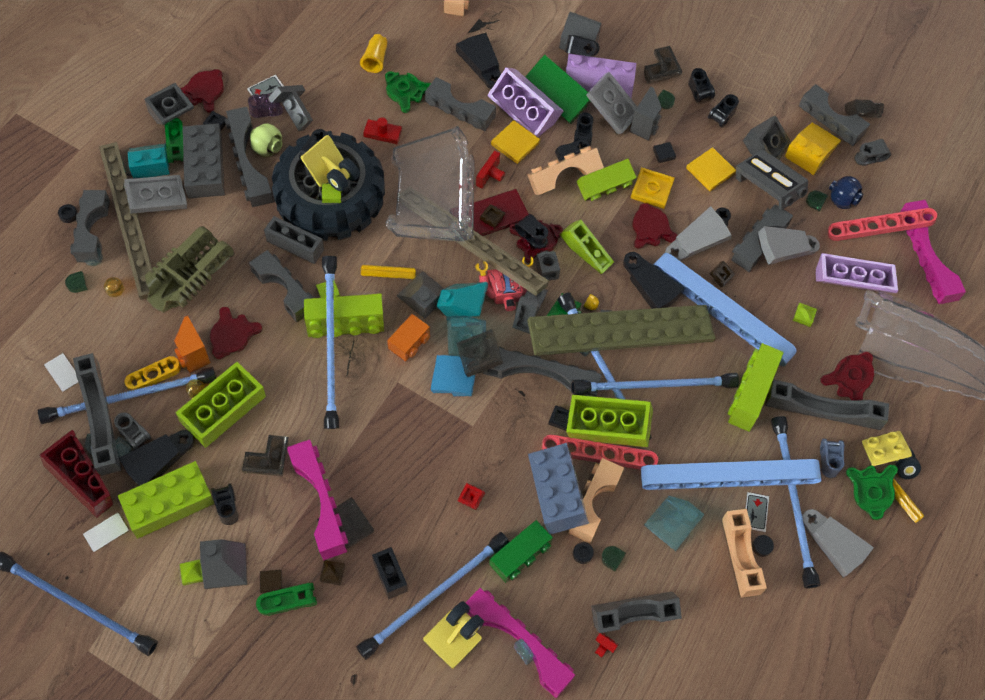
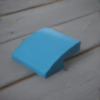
M437 355L431 391L433 393H452L453 396H472L478 361L466 357Z

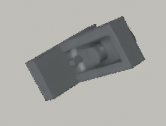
M303 85L277 87L268 97L270 102H282L298 131H304L313 119L300 99V96L306 91Z
M547 289L541 291L537 296L527 290L525 296H521L512 328L530 334L527 320L529 317L537 316L547 296Z

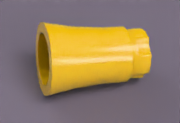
M375 34L369 41L367 49L360 59V65L365 71L371 73L382 71L387 49L386 37H383L381 34Z

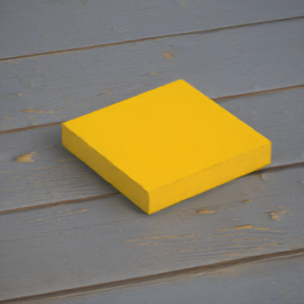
M515 120L491 141L493 147L516 164L522 161L540 144L538 137Z
M713 147L690 162L686 167L709 191H712L736 173V169Z
M641 167L630 198L664 209L675 178Z

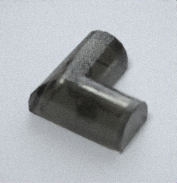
M670 46L654 49V55L658 63L644 67V76L648 84L681 76L683 72Z
M855 99L845 104V112L850 116L857 114L860 117L881 118L884 111L883 103H873L872 100Z
M269 435L266 453L245 452L242 472L283 477L289 437Z

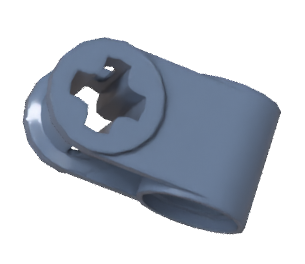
M824 438L821 440V471L824 476L834 478L844 467V441H827Z

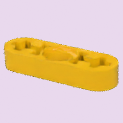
M168 356L126 376L124 383L129 391L147 388V386L155 385L177 375L181 370V365L176 357ZM172 363L174 368L170 369L168 364ZM160 367L163 368L165 373L162 374ZM155 370L158 372L157 377L148 378L150 371ZM133 380H136V382H137V385H136V386H133V384H132V381H133Z

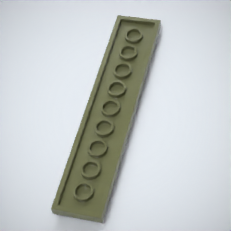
M707 305L529 317L527 320L535 356L704 343L715 340Z

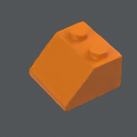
M185 316L174 340L177 347L174 351L181 367H186L188 372L191 373L211 362L188 316Z

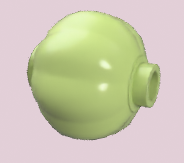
M265 123L254 128L250 133L251 148L258 155L269 157L281 150L283 144L282 134L274 125Z

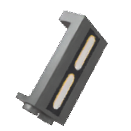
M763 149L736 165V179L740 182L748 179L779 201L780 210L791 206L808 192V180Z

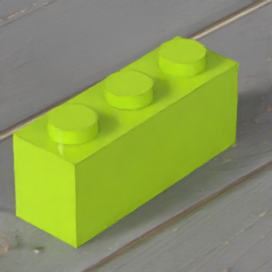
M625 159L582 176L576 182L584 200L591 199V201H595L601 198V194L607 193L609 195L616 192V188L622 186L624 189L633 185L632 181L637 177L629 159Z

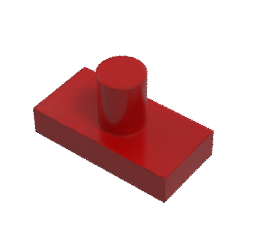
M383 117L377 121L368 119L363 137L398 144L402 126L388 124L387 119Z
M494 150L476 175L477 187L482 189L490 177L500 182L503 180L505 172L497 168L500 164L499 152Z

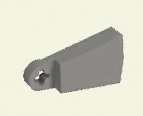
M710 206L676 237V240L666 248L665 253L671 254V250L679 251L678 257L675 258L681 261L730 240L732 235L723 219Z
M764 226L758 232L761 248L768 265L812 255L820 248L819 241L813 236L806 235L805 231Z
M809 509L802 514L804 528L843 578L863 563L874 548L831 516L827 519L813 509ZM813 516L815 518L814 523H808L809 518Z

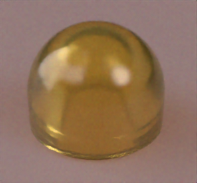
M111 277L105 281L104 290L108 296L117 297L123 293L124 285L119 278Z
M190 380L186 385V393L192 399L206 386L201 380Z

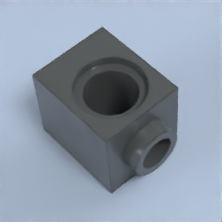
M544 251L537 254L536 266L538 274L549 281L559 279L560 267L556 252Z

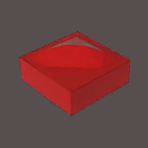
M466 483L457 501L477 510L485 492Z

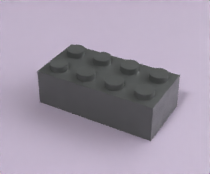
M219 124L183 126L184 187L188 198L224 196L223 144Z

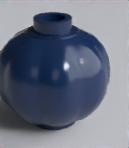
M852 176L842 177L838 181L834 180L829 187V190H831V201L840 209H850V204L857 206L864 195L861 193V183Z

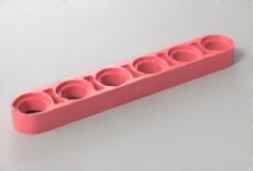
M923 208L836 222L829 226L828 237L833 241L929 227L935 224L937 212L932 208ZM931 214L933 219L927 221L923 218V215ZM912 217L915 222L909 224L905 221V218ZM894 220L896 225L888 226L886 221ZM876 223L878 228L870 229L868 224ZM855 225L858 226L860 230L858 232H852L849 228ZM838 228L842 233L834 235L831 230Z
M548 435L542 442L543 450L547 449L545 443L549 440L554 441L556 445L564 443L573 444L576 450L570 452L572 459L600 463L601 459L604 458L621 467L641 470V467L646 466L643 460L644 457L649 456L653 458V465L658 463L657 454L648 450L557 435ZM592 447L596 453L591 456L587 455L585 448ZM611 450L614 452L615 457L609 459L605 457L604 452ZM630 453L634 456L635 460L627 462L624 459V455Z

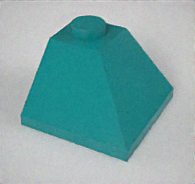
M488 283L454 284L442 289L437 307L447 318L480 316Z

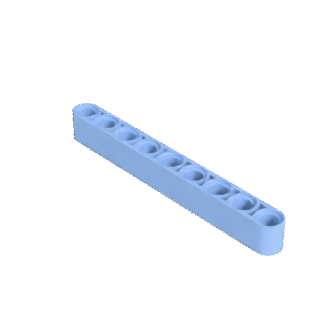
M664 253L653 264V266L685 288L683 294L697 305H707L709 314L753 347L759 350L763 343L783 351L784 353L779 363L780 366H785L796 354L797 350L793 344L671 254Z
M816 459L661 464L641 467L642 488L646 490L816 484L822 481L819 460Z

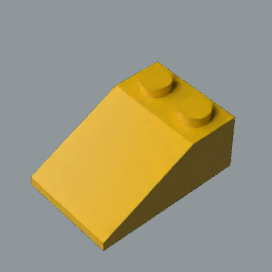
M812 122L791 142L784 157L814 175L840 144L841 140Z

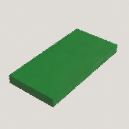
M545 54L525 76L563 110L561 116L570 124L574 122L591 102L586 96L588 91Z

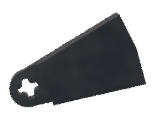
M487 33L475 35L457 43L456 52L483 80L486 86L492 89L496 82L491 81V79L498 80L501 73Z
M629 252L625 255L623 265L631 275L630 280L651 309L670 307L683 294L685 289L683 286L646 261L640 254ZM630 259H631L632 261H633V260H636V264H635V263H631V264H630V263H629V262H630Z
M181 430L169 437L165 434L119 459L131 479L140 486L162 476L194 446L195 440L189 431ZM184 437L188 443L184 445L180 439Z

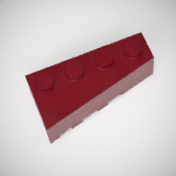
M73 429L39 455L43 466L96 518L113 506L109 491L95 470L90 458H88Z

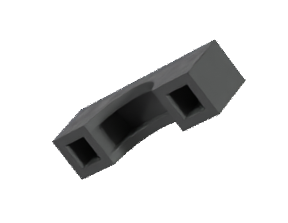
M437 77L425 91V102L430 106H435L445 113L473 125L477 129L486 131L496 116V106L482 99L474 103H463L456 100L451 94V84Z
M815 84L803 95L799 107L840 136L845 142L854 146L865 135L870 124L857 114L843 116L834 112L828 104L829 93Z
M83 190V195L79 199L80 211L76 215L77 227L73 231L74 244H71L70 248L71 254L74 255L77 262L100 263L102 245L98 236L91 234L90 230L97 220L108 216L110 199L106 190Z
M777 204L771 209H766L762 215L763 219L756 221L752 227L753 231L751 233L748 231L742 239V244L738 243L732 251L734 253L732 261L748 272L753 269L763 254L762 248L759 245L758 232L764 226L786 229L792 220L793 215L784 209L780 210Z
M266 250L250 261L251 272L262 284L278 283L287 289L288 292L283 302L285 310L296 322L304 318V299H311L313 296L303 290L299 280H294L291 277L292 274L287 267L283 268L278 257Z
M672 591L591 605L594 627L599 633L620 630L623 625L634 621L655 620L665 622L682 619L679 597Z

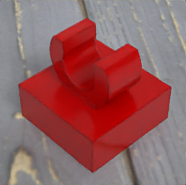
M599 633L595 640L600 645L595 653L602 658L607 650L613 653L619 644L604 633Z

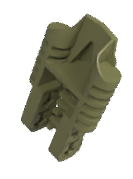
M204 226L197 228L177 249L173 247L171 249L172 253L168 252L166 254L167 258L163 257L161 259L163 263L158 262L156 264L158 268L153 267L151 269L153 273L149 271L145 275L149 289L147 300L155 309L163 313L178 306L184 308L188 304L186 299L191 301L193 299L191 294L196 296L198 294L196 290L201 291L203 289L201 285L206 286V280L210 282L212 280L211 275L234 255L232 247L224 241L219 242L212 232Z

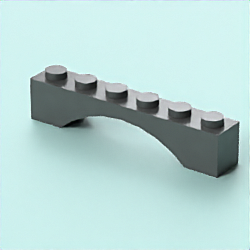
M242 107L226 111L228 118L224 120L227 129H231V132L228 133L230 142L235 143V147H232L234 157L239 158V161H236L239 172L242 171L243 173L240 179L242 186L247 187V190H244L246 201H250L252 207L273 203L267 177L260 174L251 165L246 156L247 143L253 130L248 108Z
M489 346L483 366V374L500 379L519 373L544 375L560 382L570 391L572 380L583 379L589 382L600 383L602 374L594 370H583L575 365L567 366L555 360L548 361L541 359L539 356H528L519 351H508L500 346ZM598 390L586 393L581 396L596 397Z
M93 353L73 358L76 377L82 392L89 421L94 467L101 476L121 471L99 361Z
M778 380L772 381L766 398L767 407L881 430L888 422V403L874 400L847 401L825 398L806 392L792 383Z

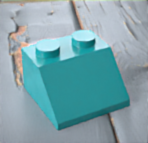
M166 143L129 149L128 162L133 179L170 175Z

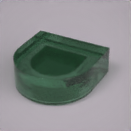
M663 89L658 96V100L663 109H670L674 105L675 97L672 93Z
M817 190L811 191L806 198V203L809 207L820 211L828 195Z
M83 271L70 274L65 280V285L70 292L78 293L88 290Z
M609 546L603 550L601 560L606 567L616 571L626 553L615 546Z

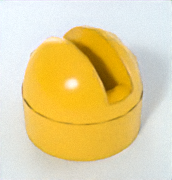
M590 294L583 307L588 310H595L599 305L598 298Z

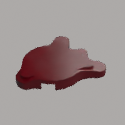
M214 69L199 72L190 79L187 85L180 89L193 106L203 103L205 112L211 113L215 110V101L224 91L222 71Z
M642 203L639 206V210L635 213L632 221L633 230L636 233L635 248L641 249L646 244L659 246L660 239L670 243L676 240L678 235L670 229L668 218L664 212L652 207L648 203Z
M538 220L548 229V242L543 249L534 248L525 238L521 237L515 229V223L510 225L509 231L511 234L521 238L517 240L516 246L524 251V261L531 263V257L534 260L537 254L544 251L551 252L556 247L558 239L561 237L559 234L563 231L560 225L551 223L548 225L542 223L543 220Z
M228 307L220 308V318L210 331L213 356L216 359H222L230 355V353L242 351L248 344L249 339L262 331V325L258 322H249L243 314L234 319Z
M865 351L861 354L842 358L833 372L825 374L820 378L821 383L825 386L838 385L837 395L840 397H849L851 401L863 400L865 390L870 387L874 380L873 355Z

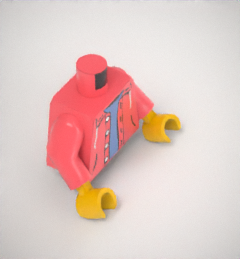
M531 257V263H530L529 265H526V266H528L529 268H530V266L533 264V258H532V257ZM483 261V270L479 268V263H477L475 268L480 272V282L488 283L486 295L493 299L495 304H504L506 311L515 310V302H519L521 296L525 295L527 290L497 269L487 270V262Z

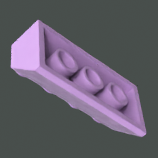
M575 54L568 55L566 73L586 91L589 92L605 73L610 72L628 96L632 98L636 63Z
M505 68L487 95L517 123L536 137H539L552 127L563 113V110L513 68Z
M824 253L820 256L816 267V282L885 293L898 292L896 267L893 264Z

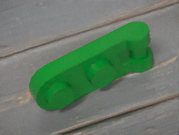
M175 118L165 124L168 163H174V161L179 160L184 162L183 123L180 119ZM173 151H180V153L173 154Z
M305 583L264 593L257 598V610L264 616H270L303 607L317 605V599L313 595L315 590L314 584ZM304 593L305 599L299 600L298 594Z

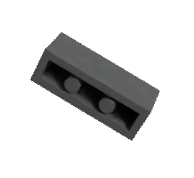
M273 216L264 229L267 242L313 264L317 262L324 251L322 238Z

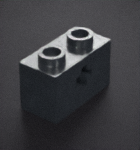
M392 547L373 554V563L388 600L408 592L407 582Z

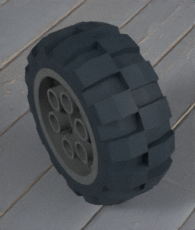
M326 131L343 159H349L355 163L360 171V176L355 182L347 179L348 187L341 191V203H322V187L318 186L304 162L299 159L300 150L310 138L308 134L297 139L295 147L289 145L279 157L280 162H277L274 166L272 191L277 211L284 221L322 238L323 241H328V237L336 236L338 240L349 238L354 230L360 233L372 223L371 217L375 218L383 206L385 181L380 160L364 142L356 143L354 136L341 132L340 136L333 135L332 131Z

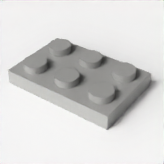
M610 72L605 73L586 96L619 135L632 123L637 106Z
M180 175L124 179L131 214L187 209V201Z

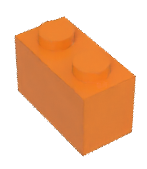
M411 314L387 340L388 349L406 362L409 357L412 358L416 355L421 344L427 343L430 338V326Z

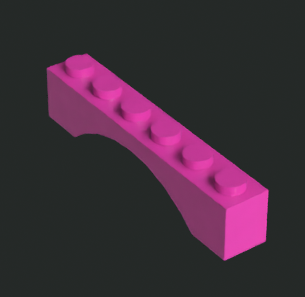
M926 200L905 203L900 212L929 207ZM925 214L923 218L930 221L932 215ZM912 217L905 218V221L909 224L915 222ZM929 227L906 230L938 304L959 301L966 293L960 277L949 270L936 256L929 240Z
M309 439L287 447L296 474L310 482L320 497V518L314 536L322 559L326 560L346 553L345 544H348L345 531L341 532L339 526L343 525L340 515H335L333 510L337 506L334 497H329L328 491H331L328 479L324 480L322 476L326 474L322 462L318 463L317 458L320 457L317 445L312 446Z
M479 588L466 602L470 607L468 615L471 618L479 615L484 620L482 626L500 629L517 639L528 650L534 660L540 684L557 699L575 677L572 667L565 662L561 663L557 659L558 655L551 648L548 647L546 649L536 634H530L525 629L526 626L521 620H515L509 615L510 611L503 604L498 605L494 601V596L488 590L483 591Z

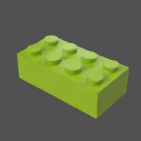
M382 294L334 297V337L344 334L359 335L361 333L377 334L384 332ZM326 297L304 299V318L308 337L321 338L328 334L326 330L328 329L326 328Z
M763 343L759 350L755 348L746 366L747 369L741 378V384L733 398L734 401L728 410L727 415L730 416L728 423L750 432L759 417L783 356V351Z
M236 362L175 413L179 422L206 448L262 401L266 394L264 387Z
M572 395L566 432L569 438L648 447L653 415L652 404L648 401Z
M196 461L118 495L131 530L137 539L215 504Z

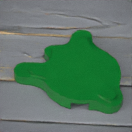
M392 71L385 74L387 95L400 105L403 113L410 111L411 101L417 103L422 101L425 91L431 84L418 80L416 76L408 72L407 75H399V72L395 73Z
M893 464L888 465L882 473H877L876 468L872 465L862 471L854 467L846 470V476L852 481L854 487L853 495L856 504L868 513L873 520L882 519L884 512L894 501L895 489L893 479L898 472V468Z

